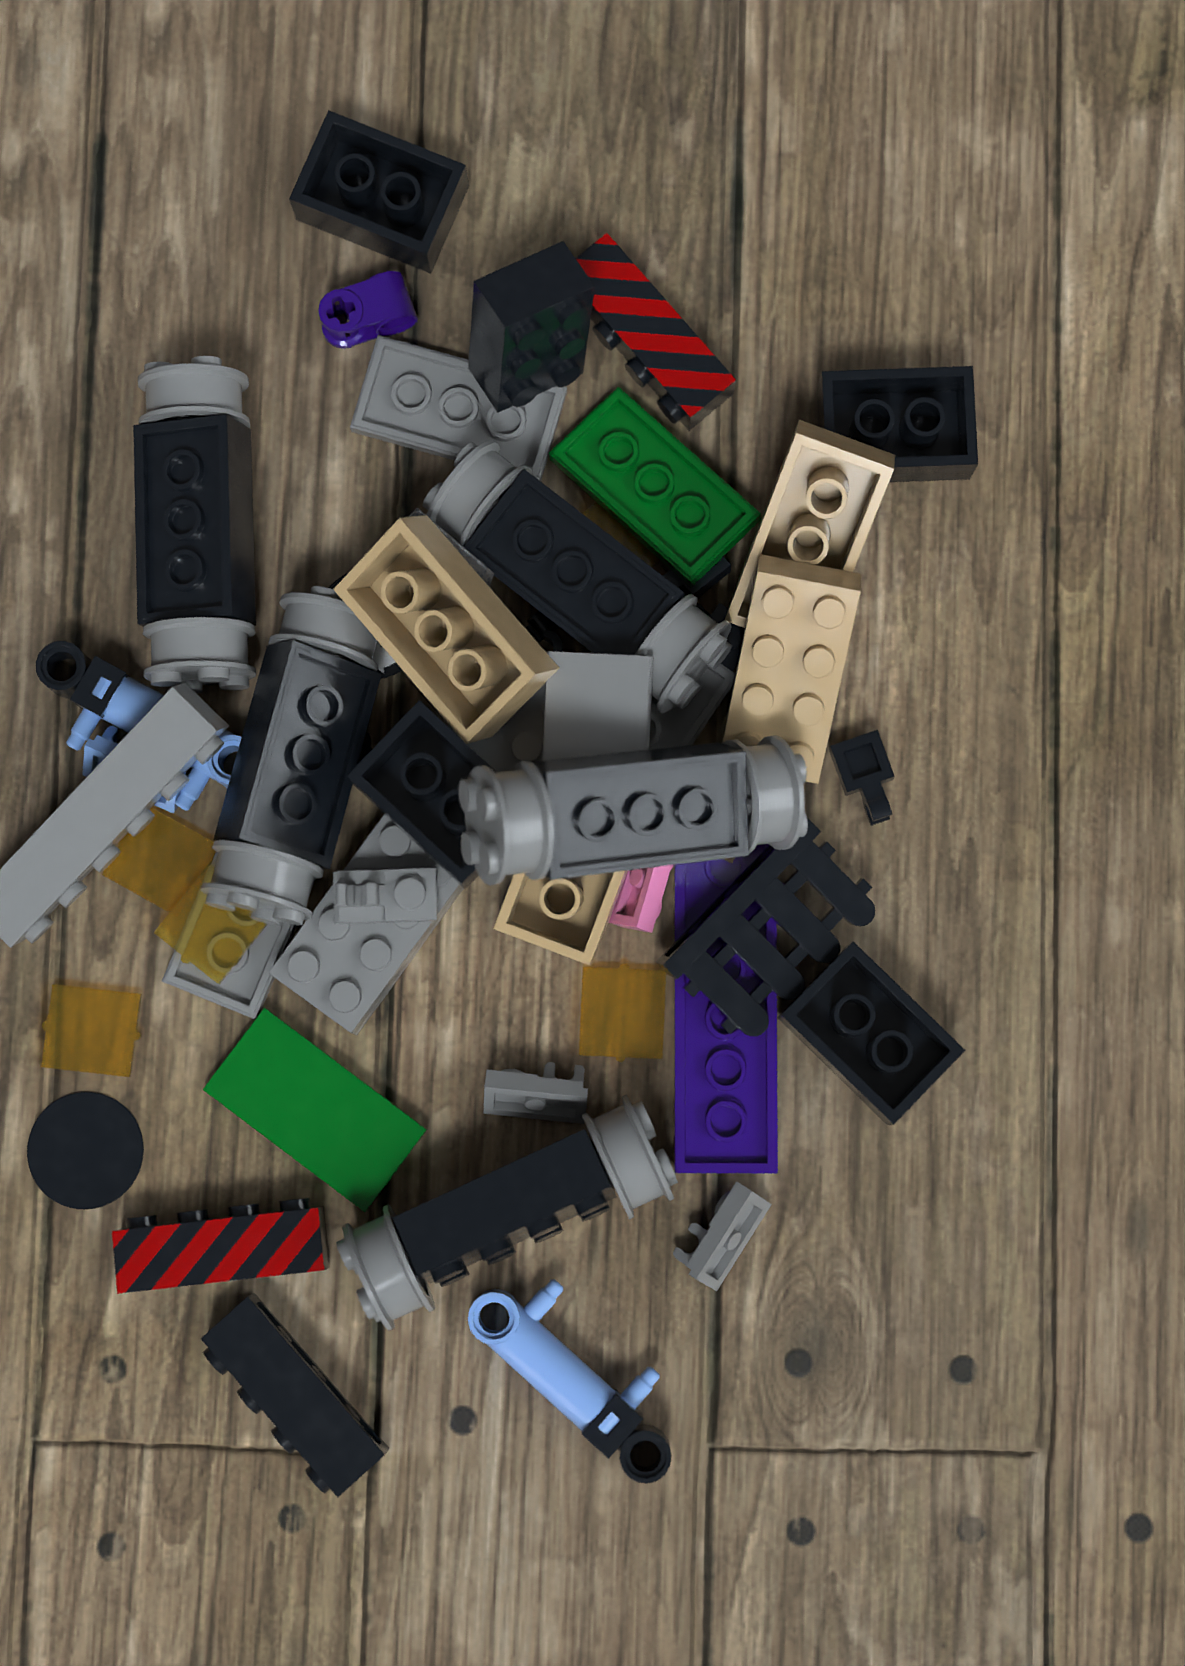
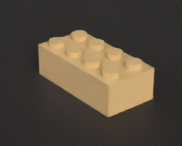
M799 420L730 599L725 620L745 628L760 554L853 572L894 471L895 455Z
M427 515L399 518L333 589L466 744L492 737L560 669Z
M760 554L722 743L726 740H738L745 746L758 745L766 736H779L788 743L794 754H800L803 757L807 771L805 781L819 784L861 593L860 573Z
M628 871L554 880L546 877L532 880L524 873L514 874L493 929L590 966L595 960Z

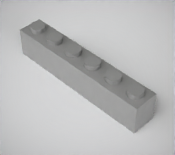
M186 683L171 687L0 869V938L10 948L26 939L31 944L37 941L54 923L48 916L59 904L64 908L69 907L87 889L82 880L94 868L99 873L102 872L118 857L121 850L116 844L128 832L135 837L154 819L155 814L150 809L162 796L169 801L182 790L190 780L184 773L196 760L202 765L205 764L224 745L219 736L229 725Z

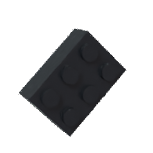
M328 110L289 200L296 220L431 274L469 188L467 168L465 164Z
M564 241L474 280L468 369L497 413L512 406H524L530 403L538 394L555 386L565 387L583 374L595 286Z
M973 366L821 372L817 386L819 427L894 454V471L889 482L970 480L978 466Z
M419 700L347 777L363 795L464 889L479 876L475 865H467L462 855L461 838L463 833H466L465 812L459 800V783L461 780L468 779L471 771L477 766H487L493 773L497 772Z
M854 941L847 945L837 958L777 1017L886 1125H894L966 1051Z

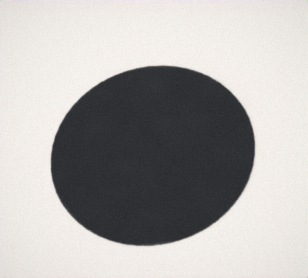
M94 1092L70 1094L50 1104L35 1121L27 1144L29 1169L34 1181L42 1192L56 1203L69 1208L84 1210L108 1205L127 1192L140 1172L144 1154L142 1133L130 1111L117 1100Z

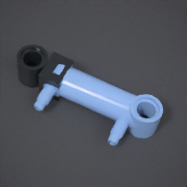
M54 641L46 645L39 652L36 660V673L40 681L58 696L70 699L83 709L66 741L67 746L76 751L81 750L85 741L92 735L100 719L129 733L164 696L97 656L91 661L77 646L67 641ZM66 659H74L77 666L75 674L66 681H57L55 671L60 662ZM225 730L219 736L224 742L220 750L203 765L196 760L191 766L192 770L188 775L190 780L182 788L175 802L176 806L185 811L190 810L210 778L228 788L231 775L225 773L223 764L229 754L238 752L241 736Z
M555 1279L550 1280L544 1288H540L524 1307L517 1302L512 1294L505 1290L492 1289L479 1295L470 1307L468 1314L470 1330L478 1340L487 1344L581 1430V1434L608 1459L618 1450L621 1467L629 1478L638 1483L648 1484L658 1481L667 1473L672 1458L667 1437L655 1426L639 1425L643 1420V1413L637 1407L653 1390V1385L660 1378V1375L652 1367H647L641 1375H637L622 1393L611 1388L539 1322L556 1303V1298L563 1292V1286ZM492 1302L505 1306L509 1313L508 1325L497 1331L485 1327L480 1317L481 1309L486 1304ZM644 1440L655 1443L660 1449L658 1460L653 1465L647 1467L637 1465L630 1456L633 1446Z

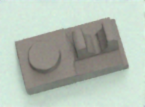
M416 868L333 872L334 924L438 921L437 869Z
M553 1062L546 1063L543 1077H538L537 1074H527L517 1069H504L501 1071L487 1069L484 1085L483 1114L585 1124L582 1117L586 1113L588 1089L583 1088L585 1069L581 1065H575L574 1075L570 1080L557 1079L555 1077V1063Z
M736 1181L731 1191L725 1193L717 1203L715 1216L709 1224L711 1226L709 1230H706L697 1223H692L689 1226L688 1230L699 1239L697 1249L692 1253H687L676 1247L673 1251V1256L691 1269L690 1276L717 1291L772 1204Z

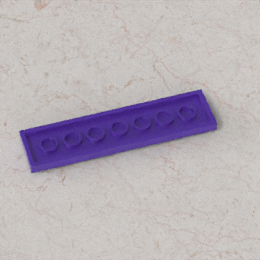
M769 844L756 845L755 849L749 853V856L674 865V942L749 867ZM753 901L742 915L748 920L760 906ZM770 918L758 931L777 949V923ZM718 937L706 952L712 957L725 943ZM736 954L722 967L748 994L761 982V979ZM684 974L678 979L674 978V1172L778 1174L777 995L772 991L759 1004L769 1017L768 1028L763 1034L748 1036L738 1028L729 1034L720 1025L726 1016L701 991L692 997L683 988L689 981Z

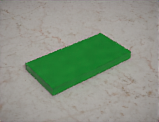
M619 387L549 452L551 462L690 588L761 520V513Z
M267 1008L261 1011L203 1088V1091L363 1212L368 1211L428 1130Z

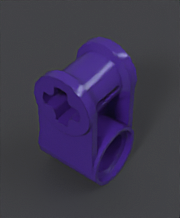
M399 271L382 272L365 281L332 290L321 299L318 308L323 336L332 346L341 349L352 348L355 345L376 339L377 335L391 336L399 334L413 327L418 321L405 281ZM344 314L349 322L340 324L336 316Z

